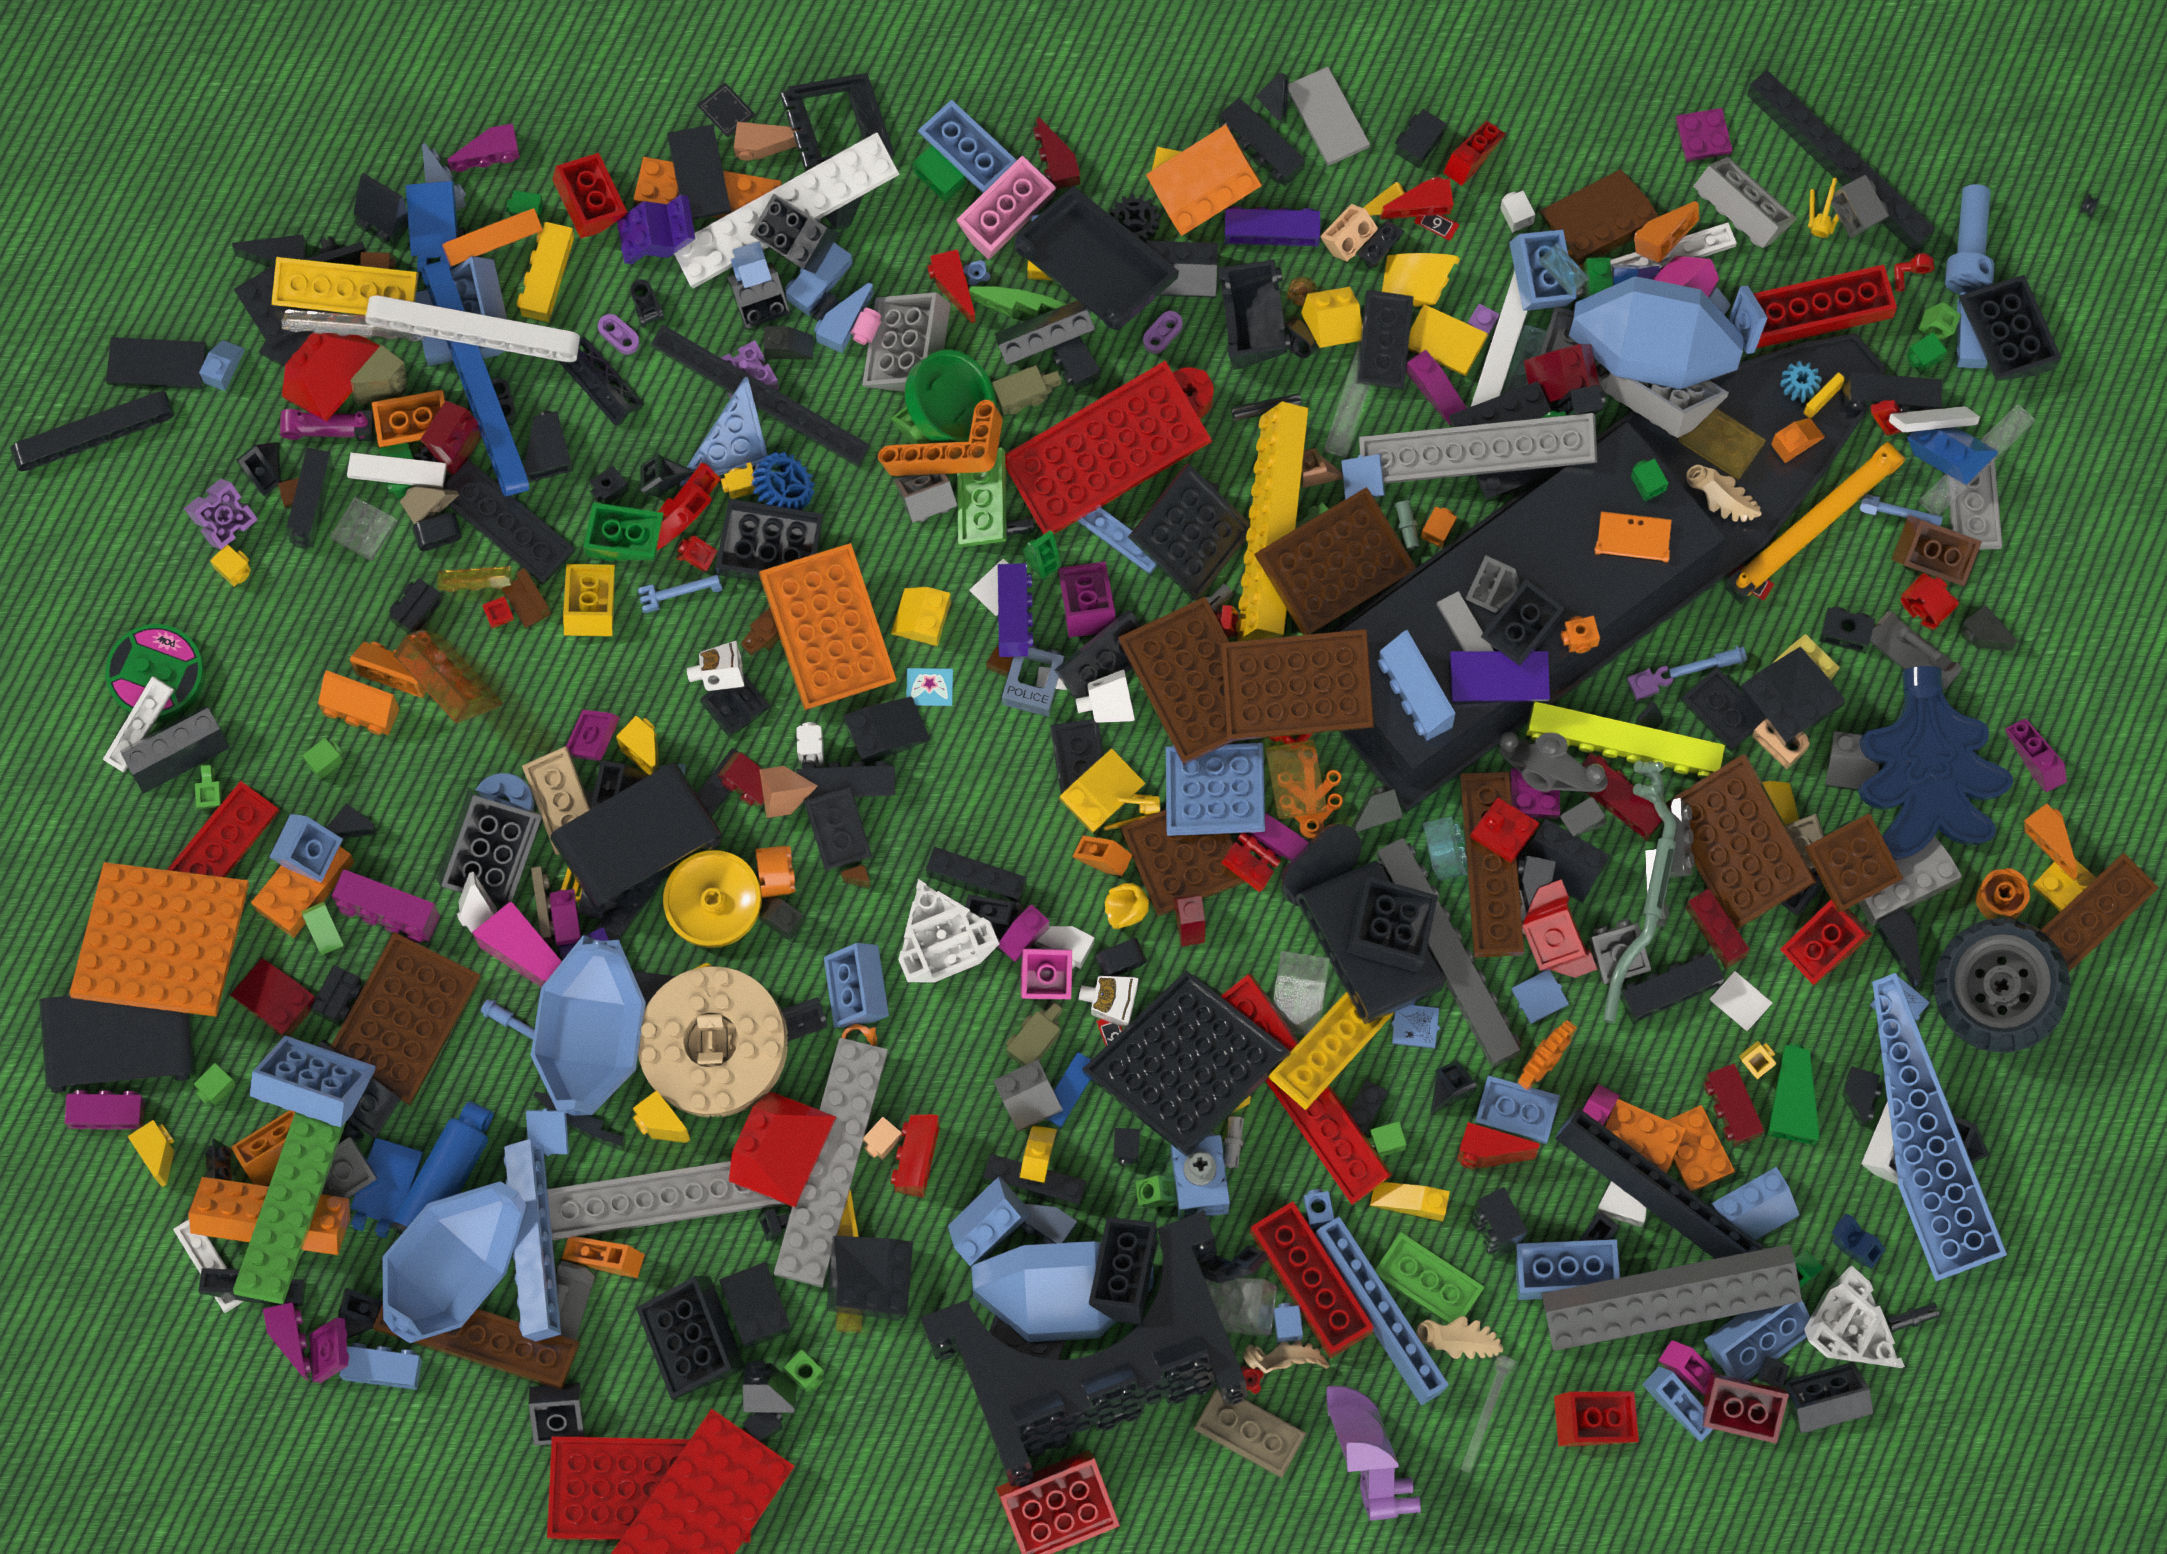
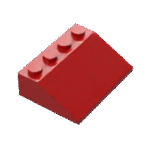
M1090 1450L1033 1472L1034 1478L1030 1479V1482L1025 1485L1010 1486L1008 1482L996 1487L997 1494L1021 1554H1053L1120 1526L1095 1458Z

